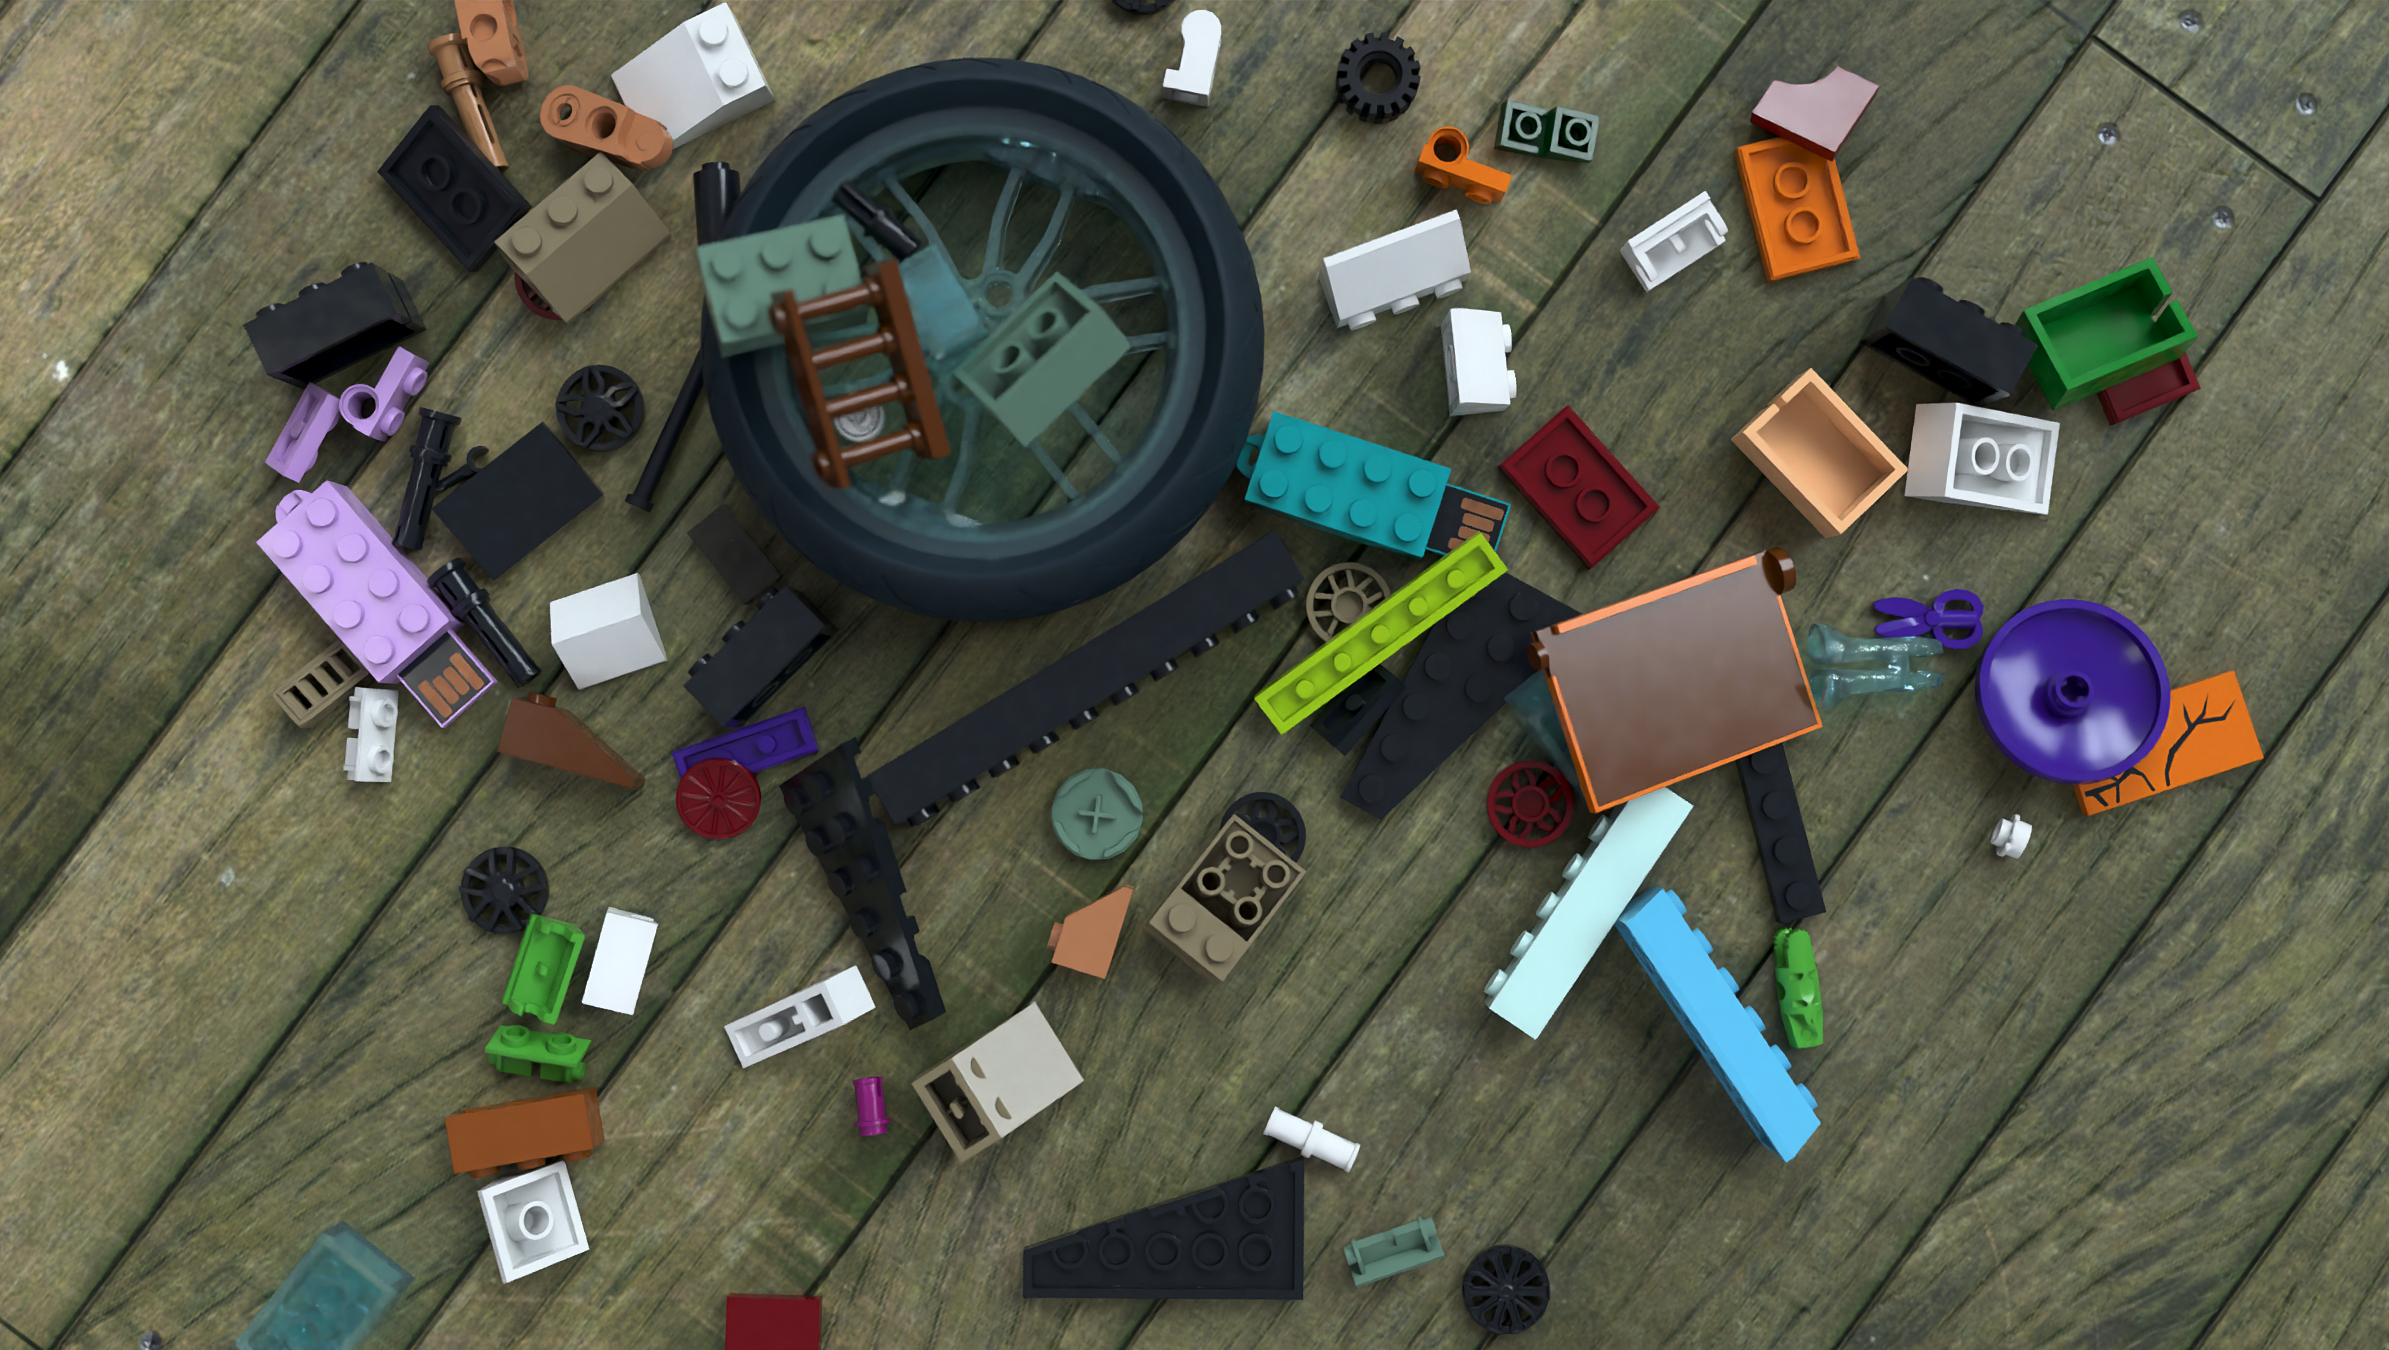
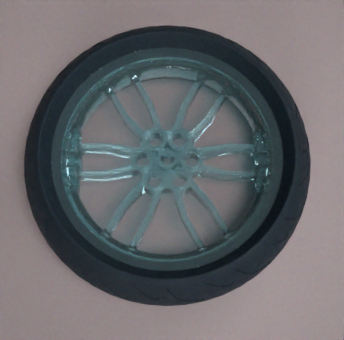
M971 57L939 60L899 69L866 81L834 98L804 119L773 149L754 172L736 200L718 242L844 215L847 229L854 234L876 263L889 261L890 259L871 237L866 239L863 236L864 229L833 202L832 196L836 189L846 180L852 182L870 199H873L884 190L892 193L927 237L945 273L944 277L937 280L930 288H926L899 267L905 291L928 310L925 321L921 324H915L929 376L933 375L939 378V385L934 394L941 419L950 406L966 413L960 457L944 501L940 500L936 504L908 493L909 490L906 488V485L918 459L916 453L910 449L902 451L889 488L861 478L850 467L846 468L850 487L844 489L827 487L825 481H820L813 467L812 453L816 452L784 343L722 357L706 297L704 296L701 313L700 350L703 382L711 418L729 463L742 487L763 517L792 548L819 570L848 588L883 604L915 614L958 621L993 622L1025 619L1065 610L1100 597L1132 580L1160 560L1191 531L1213 504L1230 477L1247 441L1258 405L1264 368L1265 330L1262 299L1253 259L1239 222L1223 192L1201 161L1169 128L1150 115L1147 110L1118 92L1081 75L1048 65L1004 58ZM981 160L1008 170L1010 173L993 213L982 274L978 278L967 280L961 277L933 224L901 187V181L914 174L938 166ZM1028 180L1037 185L1060 192L1061 197L1045 235L1019 273L1015 275L1013 272L1001 268L1006 230L1022 183L1027 184ZM1079 197L1110 209L1134 236L1152 267L1154 275L1151 277L1094 285L1080 291L1096 304L1153 293L1161 294L1167 330L1161 333L1126 337L1132 347L1123 354L1160 348L1167 350L1161 389L1146 426L1126 455L1119 453L1080 405L1076 402L1072 403L1064 412L1078 422L1112 462L1114 469L1099 483L1085 493H1081L1073 487L1040 445L1036 437L1028 446L1035 458L1067 495V503L1029 518L1000 523H980L955 512L974 467L985 407L973 394L961 396L955 393L954 387L957 378L951 371L977 348L973 340L974 336L983 337L986 331H990L989 334H991L1027 300L1028 295L1056 251L1075 199ZM996 287H1008L1013 291L1012 299L1006 306L994 307L988 303L989 294ZM951 294L963 295L966 298V304L961 312L949 315L942 311V303L947 296ZM866 323L865 325L808 337L807 339L810 349L834 346L874 334L879 324ZM934 338H944L949 342L947 353L939 359H930L925 355L927 343ZM890 368L865 379L823 386L822 390L825 400H831L851 392L889 382L893 372Z

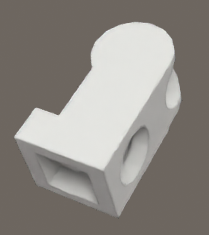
M1196 10L1189 13L1181 25L1183 54L1179 71L1166 69L1163 83V98L1208 107L1221 45V24L1212 12Z

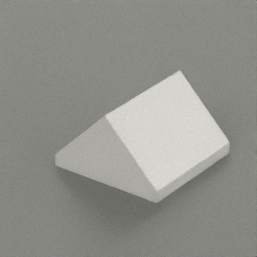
M639 573L550 602L552 646L578 690L668 661Z
M563 1160L498 1178L477 1191L503 1283H508L589 1250L566 1164Z

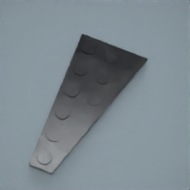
M1505 572L1432 625L1402 681L1407 688L1386 710L1340 798L1382 820L1539 672L1533 669L1527 657V645L1534 642L1531 632L1582 615V613Z
M854 737L840 744L779 785L784 795V803L787 809L796 817L806 836V844L813 855L817 856L828 877L831 891L839 897L850 918L853 932L861 938L872 958V966L875 973L884 981L894 999V1007L897 1014L906 1022L909 1029L912 1030L944 1014L946 1010L930 961L918 953L914 935L920 932L915 915L906 916L900 895L907 891L885 824L873 816L869 804V796L875 793L870 778H861L854 756L861 753L857 738Z
M1304 1156L1025 1246L1023 1250V1298L1303 1300Z

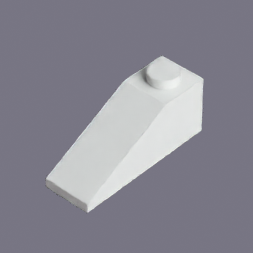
M855 965L724 1027L743 1068H746L838 1028L874 1009L875 1005Z

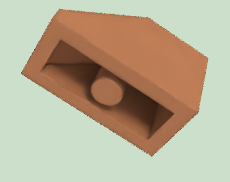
M1125 884L1069 913L1065 918L1064 924L1055 922L1047 945V949L1055 951L1052 963L1105 979L1134 886Z

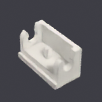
M1704 191L1628 240L1619 251L1645 291L1648 292L1726 241L1723 235L1728 232V229L1711 203L1707 192Z
M608 907L583 996V1004L633 1015L658 923L653 922V918Z

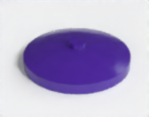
M2059 599L2046 601L2024 609L2008 620L1992 636L1984 648L1977 666L1975 699L1980 719L1987 734L2009 760L2023 770L2042 779L2056 783L2078 785L2097 783L2115 777L2136 765L2153 749L2160 739L2168 719L2170 684L2165 665L2156 647L2149 637L2130 619L2098 603L2076 599Z

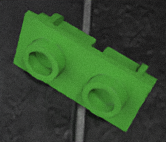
M500 1025L485 1047V1053H490L489 1066L496 1067L497 1072L531 1077L534 1072L535 1062L541 1063V1079L572 1084L574 1080L582 1081L584 1078L586 1063L581 1061L591 1045V1040L575 1038L568 1033L551 1034L529 1030L521 1025Z

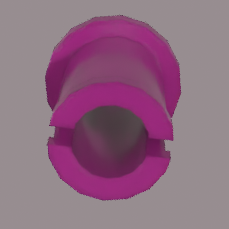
M883 1076L853 1080L858 1121L854 1122V1127H859L860 1136L888 1132L887 1123H891V1117H886L882 1084Z

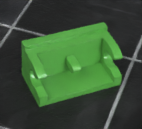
M531 913L501 1003L506 1004L517 1015L522 1016L523 1012L531 1013L538 1016L537 1018L542 1022L555 1025L585 938L584 933L575 924Z

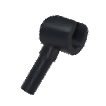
M485 446L473 447L467 454V464L439 480L437 489L442 493L480 471L482 468H477L475 462L480 456L486 455L489 449Z

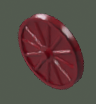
M710 758L693 765L682 776L676 793V806L682 821L695 833L711 839H727L743 833L755 821L761 804V791L755 776L742 764L726 758Z

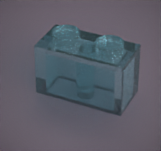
M935 243L898 265L924 359L932 354L938 364L942 365L989 336L986 327Z

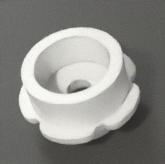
M2014 814L2009 821L2001 818L1991 837V844L1997 846V855L2001 857L2008 855L2018 859L2029 841L2032 826L2020 821V815Z

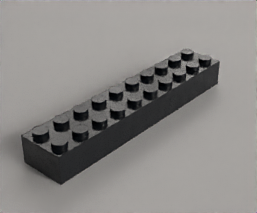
M1274 530L866 777L870 778L872 787L895 825L908 822L911 828L915 825L918 826L941 812L937 806L939 802L948 797L952 803L958 802L981 788L976 781L987 773L991 775L992 779L998 778L1020 764L1016 757L1017 755L1029 748L1033 754H1037L1058 742L1060 738L1056 732L1071 724L1072 728L1077 730L1099 717L1100 715L1096 708L1110 699L1117 706L1139 693L1135 685L1150 675L1157 682L1177 670L1179 666L1175 660L1191 651L1193 656L1197 658L1219 644L1216 635L1230 627L1234 634L1258 621L1260 617L1256 611L1270 603L1273 609L1276 610L1292 601L1300 594L1297 587L1301 585L1304 577Z

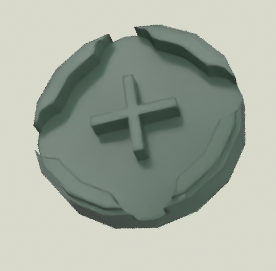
M1105 768L1085 769L1069 777L1057 790L1052 805V827L1060 843L1074 855L1090 860L1110 859L1124 852L1137 838L1143 822L1142 801L1134 785L1121 774Z

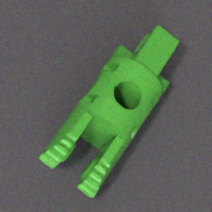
M1781 927L1774 932V937H1772L1774 939L1773 950L1776 964L1774 971L1780 1013L1789 1045L1794 1048L1822 1045L1823 1005L1817 962L1814 961L1813 946L1811 945L1812 940H1810L1808 931H1804V929L1794 928L1793 930L1790 927Z

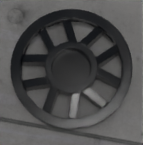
M515 847L489 849L478 855L463 871L465 873L461 886H459L463 906L469 915V920L484 928L485 931L505 934L525 929L529 917L523 921L520 920L514 910V906L517 904L529 915L531 913L541 915L546 907L549 897L547 874L540 862L533 855ZM507 854V867L504 872H501L499 867L498 855ZM516 856L526 861L531 867L516 873ZM488 858L490 874L477 869ZM535 872L538 876L539 884L525 888L522 878ZM472 876L486 881L484 889L470 887ZM540 890L537 906L534 907L524 894ZM470 894L484 897L476 908L472 904ZM490 904L495 907V911L488 922L480 915ZM503 913H505L513 925L499 926L497 923Z

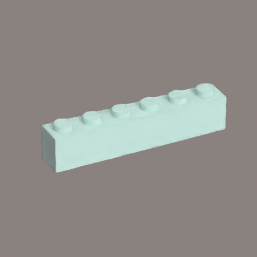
M1663 787L1616 805L1609 817L1602 815L1588 834V838L1592 842L1583 856L1576 853L1565 867L1562 877L1566 881L1558 893L1550 892L1540 904L1536 915L1540 917L1538 923L1531 933L1525 930L1515 941L1510 950V954L1514 958L1505 972L1498 969L1488 981L1484 992L1488 994L1484 1001L1488 1008L1536 1040L1693 805L1668 788Z

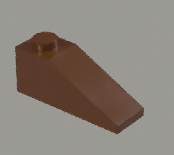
M532 691L529 692L528 699L512 697L497 752L632 789L643 788L645 778L570 710L556 707L557 698Z

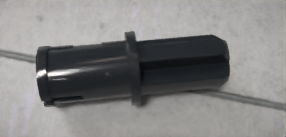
M846 180L834 192L832 196L833 202L865 229L863 236L866 239L871 236L902 265L916 253L923 243L921 238H918L891 214L892 209L888 205L881 208L852 182Z

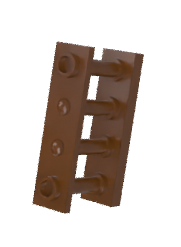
M897 260L880 261L863 266L865 278L862 279V284L798 303L793 289L769 293L772 305L768 306L769 319L777 335L782 334L816 452L812 453L813 467L820 481H825L827 487L837 489L850 487L846 468L906 449L915 452L917 458L931 460L951 454ZM868 304L871 308L874 307L879 323L876 333L811 352L803 322ZM881 352L884 356H888L893 372L889 382L831 400H825L818 371ZM893 401L902 404L907 421L903 425V430L840 449L832 420Z

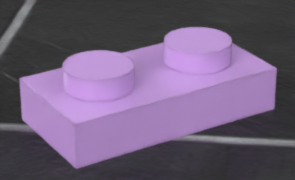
M309 382L265 463L283 476L299 483L304 473L308 472L315 464L318 455L317 450L326 433L331 431L339 420L340 399L325 389Z

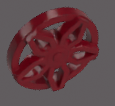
M1526 760L1515 762L1505 767L1495 776L1487 792L1486 810L1493 828L1505 840L1523 847H1539L1554 841L1566 830L1573 815L1574 798L1568 781L1556 768L1544 762ZM1530 768L1541 769L1554 778L1543 780L1536 786V777ZM1519 769H1522L1526 775L1528 785L1520 786ZM1512 773L1511 785L1516 791L1512 792L1507 789L1497 792L1501 782ZM1559 783L1560 786L1548 797L1544 791L1545 787ZM1564 793L1565 810L1561 819L1556 809L1549 807V804L1556 802ZM1509 797L1511 798V806L1504 807L1495 803V799ZM1495 810L1503 814L1514 813L1509 819L1508 831L1500 824ZM1547 813L1551 815L1557 824L1556 828L1543 823L1542 818ZM1519 819L1525 821L1524 829L1515 837L1516 822ZM1533 822H1536L1538 828L1550 832L1538 839H1525L1533 830Z

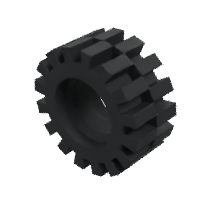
M1373 32L1366 34L1365 39L1362 41L1359 38L1355 39L1351 43L1350 49H1345L1338 65L1336 89L1339 90V101L1341 104L1345 102L1347 105L1346 111L1351 116L1355 112L1360 115L1359 120L1365 123L1367 118L1374 119V124H1382L1383 119L1389 118L1390 122L1397 119L1399 113L1402 112L1404 114L1409 109L1420 84L1419 60H1414L1415 51L1411 46L1406 49L1403 46L1404 40L1398 36L1395 41L1388 39L1390 33L1382 32L1379 38H1374ZM1381 62L1393 70L1396 82L1389 92L1376 95L1368 92L1362 86L1360 73L1368 64Z

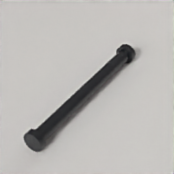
M700 349L633 495L628 493L625 502L647 512H651L654 506L650 501L704 386Z

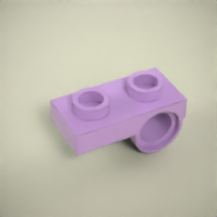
M398 346L375 388L365 384H356L343 392L339 401L341 415L347 422L354 425L353 428L385 442L388 436L394 435L402 425L405 416L403 409L411 395H416L424 386L427 379V372L425 370L430 362ZM373 397L376 403L375 411L369 418L363 419L361 415L362 404L368 398Z

